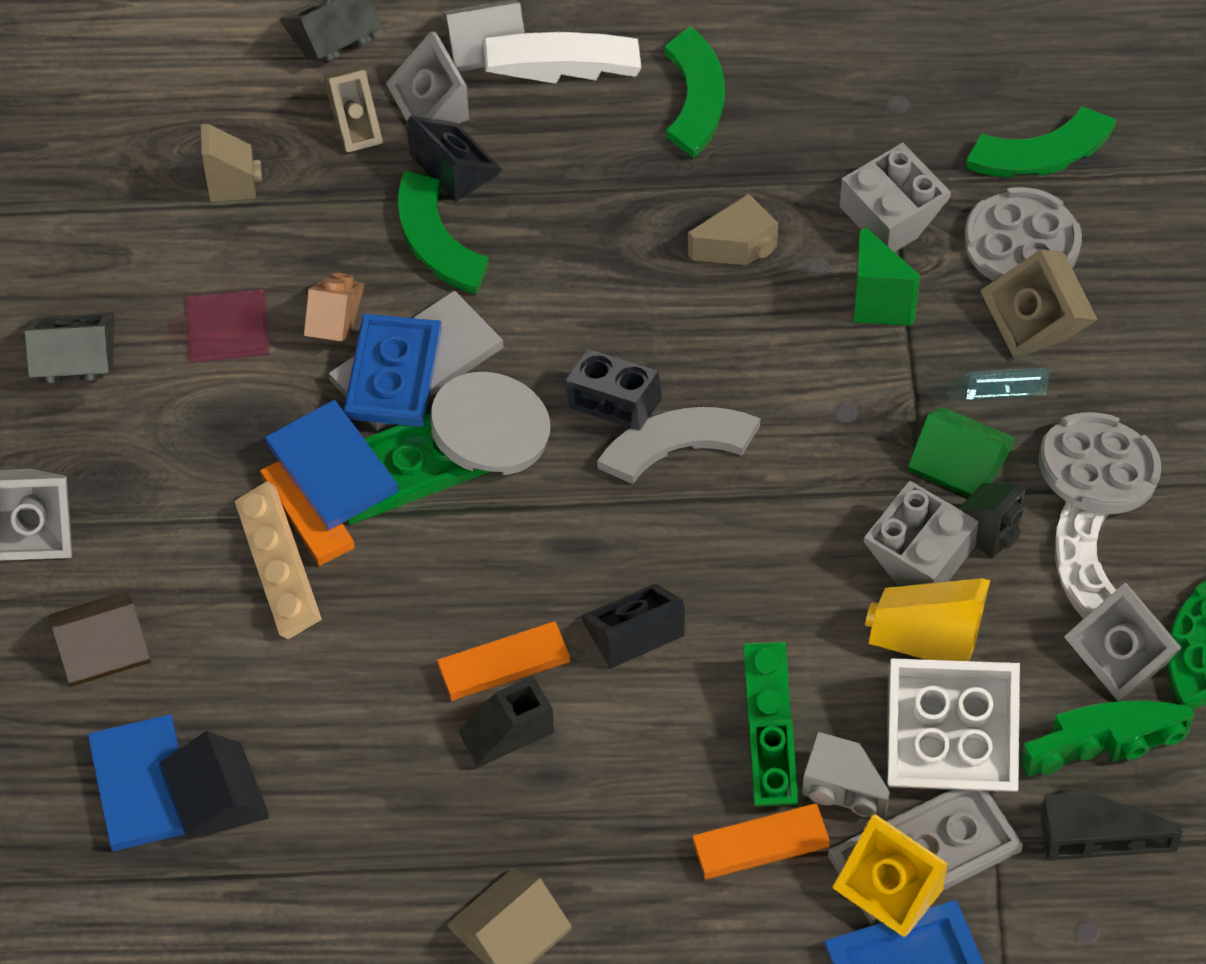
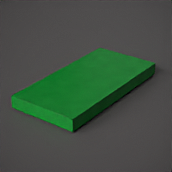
M428 414L425 418L424 427L398 425L364 438L398 484L399 492L352 517L347 522L350 526L491 471L476 468L470 471L450 460L439 449L432 437L430 414Z

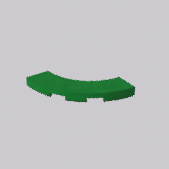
M689 26L664 46V55L676 65L687 86V97L683 110L675 122L666 130V138L694 159L707 146L718 129L725 102V82L721 64L715 52L701 34Z
M1081 106L1077 114L1065 125L1039 137L1003 139L982 133L966 160V169L1007 178H1014V174L1037 173V176L1055 173L1067 169L1068 164L1084 156L1089 157L1099 149L1115 129L1117 119Z
M404 171L398 193V210L404 238L417 260H421L428 268L434 271V275L457 289L477 295L489 266V257L475 253L462 246L445 229L437 210L441 180Z
M1206 579L1193 590V594L1177 613L1170 635L1181 649L1166 665L1168 683L1175 704L1191 707L1192 710L1206 705Z

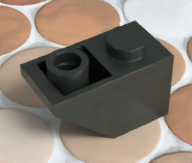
M982 483L958 508L979 521L975 546L991 558H994L1003 547L1006 549L1011 548L1021 534L1019 522L1025 512L1023 500L1026 488L1020 484Z
M534 675L495 692L459 730V735L479 768L554 733L553 708Z

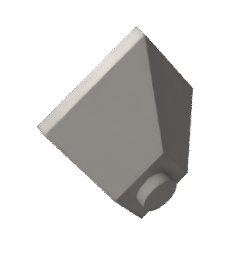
M35 469L0 470V561L72 558L67 476Z

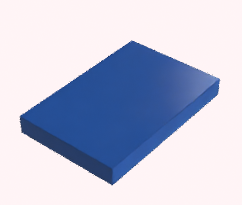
M363 313L344 406V413L349 420L424 427L442 330L441 321Z
M335 400L265 437L266 444L328 530L399 492L396 481Z
M172 714L88 733L112 852L185 835L159 767L161 761L179 750Z

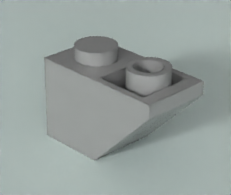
M818 732L804 773L802 795L809 797L820 805L829 806L834 804L851 809L855 814L862 817L870 818L876 814L880 818L885 819L890 792L860 743Z

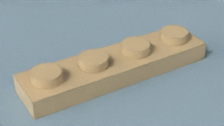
M266 481L234 502L279 635L289 640L319 622L322 618L277 488Z

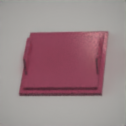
M264 289L187 297L191 363L270 355Z

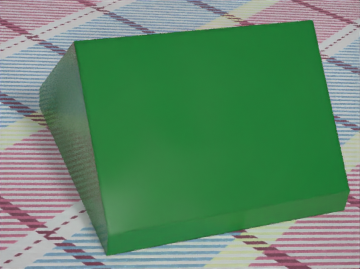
M865 227L860 231L854 323L911 325L915 322L920 275Z
M941 407L928 414L910 460L908 471L969 497L982 483H992L1016 438L950 409Z

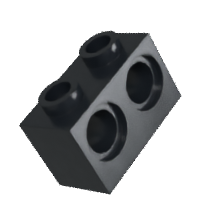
M591 349L586 350L565 380L569 408L639 431L662 399L658 370Z

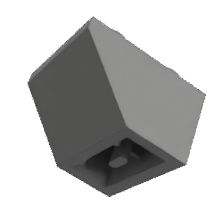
M901 143L842 178L840 207L861 230L865 227L868 228L893 252H896L920 236L951 197V192L904 143Z
M909 481L866 534L864 543L898 586L948 582L975 548L979 521Z

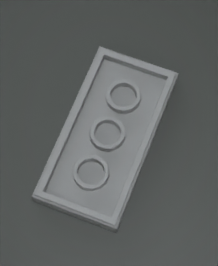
M456 291L448 294L413 317L441 321L442 330L429 397L437 393L450 380L467 373L504 348L502 338ZM354 357L329 373L330 381L345 397L347 396ZM369 422L377 432L389 425L387 423Z
M951 789L886 821L948 863L943 891L1022 852L1023 848L1022 842L988 791ZM862 833L829 849L828 857L839 875ZM861 908L871 926L881 922Z

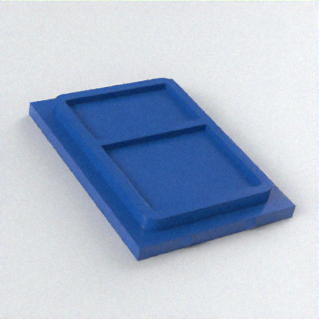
M957 900L929 908L905 937L884 923H880L824 941V946L832 964H984Z

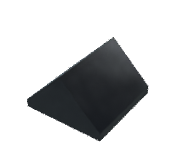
M410 116L406 123L410 156L432 178L441 180V188L455 202L490 181L501 172L502 168L456 122Z
M657 584L650 585L581 616L584 625L610 669L684 637L685 606L683 600Z
M205 731L160 762L161 773L186 839L268 819L269 813L240 742Z

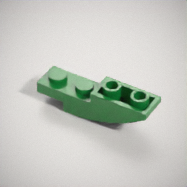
M786 642L744 643L745 703L754 807L798 805Z
M1118 701L1073 709L1055 716L1052 734L1024 744L1020 764L1027 777H1031L1039 773L1043 775L1052 774L1061 769L1064 764L1079 758L1081 760L1092 759L1099 755L1103 749L1106 750L1112 763L1124 758L1134 760L1146 754L1153 747L1161 744L1171 746L1185 739L1189 734L1194 712L1188 706L1155 701Z

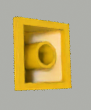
M875 814L870 818L832 888L905 937L943 891L948 863Z

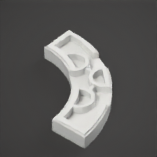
M1066 501L1061 511L1056 531L1055 562L1061 585L1069 601L1084 619L1116 591L1106 577L1097 557L1099 530L1109 514L1086 511Z

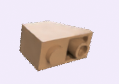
M331 273L330 278L326 277L311 287L308 291L304 336L344 341L352 333L364 291V283L353 281L354 276L350 274Z

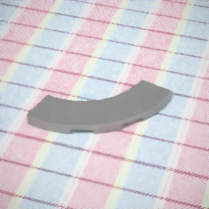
M694 407L668 411L649 418L640 431L630 428L615 439L597 460V468L634 484L637 478L649 466L668 456V452L688 446H692L694 449L712 448L742 456L760 427V418L747 413L716 407Z

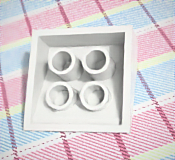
M891 659L888 668L887 705L888 787L1018 792L1020 663Z

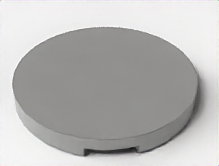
M1025 187L1007 188V192L978 202L968 216L964 235L965 249L970 261L980 273L992 281H995L1040 249L1064 252L1073 268L1079 257L1082 242L1080 223L1076 222L1069 210L1063 206L1062 200L1045 191Z
M473 372L450 380L436 394L430 414L431 434L436 445L450 460L470 471L476 468L509 475L525 470L541 457L550 435V418L541 399L523 383L498 373Z
M1082 412L1063 417L1060 423L1052 427L1044 435L1039 449L1038 462L1046 483L1058 496L1068 503L1094 513L1119 514L1139 508L1153 495L1161 476V460L1158 451L1146 435L1140 436L1133 429L1119 423L1120 418L1103 413Z

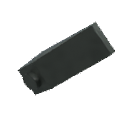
M1069 789L1057 790L1052 794L1044 795L1040 813L1048 861L1177 852L1183 833L1182 825L1090 792H1074Z

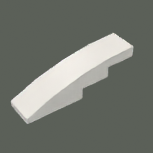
M551 32L488 37L483 41L486 72L557 83L561 74L596 80L601 71L636 77L641 69L638 39L605 34Z

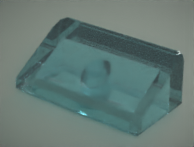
M1049 368L967 372L964 374L966 399L1046 395L1049 380Z

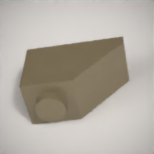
M358 66L323 75L331 110L345 151L351 152L383 144L366 70Z
M201 124L202 159L210 202L256 199V183H263L261 160H254L252 146L210 124Z
M747 194L688 232V256L693 261L747 266L758 258L767 257L777 247L778 222L750 194Z

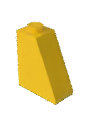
M979 578L885 588L879 603L872 601L867 613L865 626L872 627L868 644L925 660L970 661L976 644L990 580Z

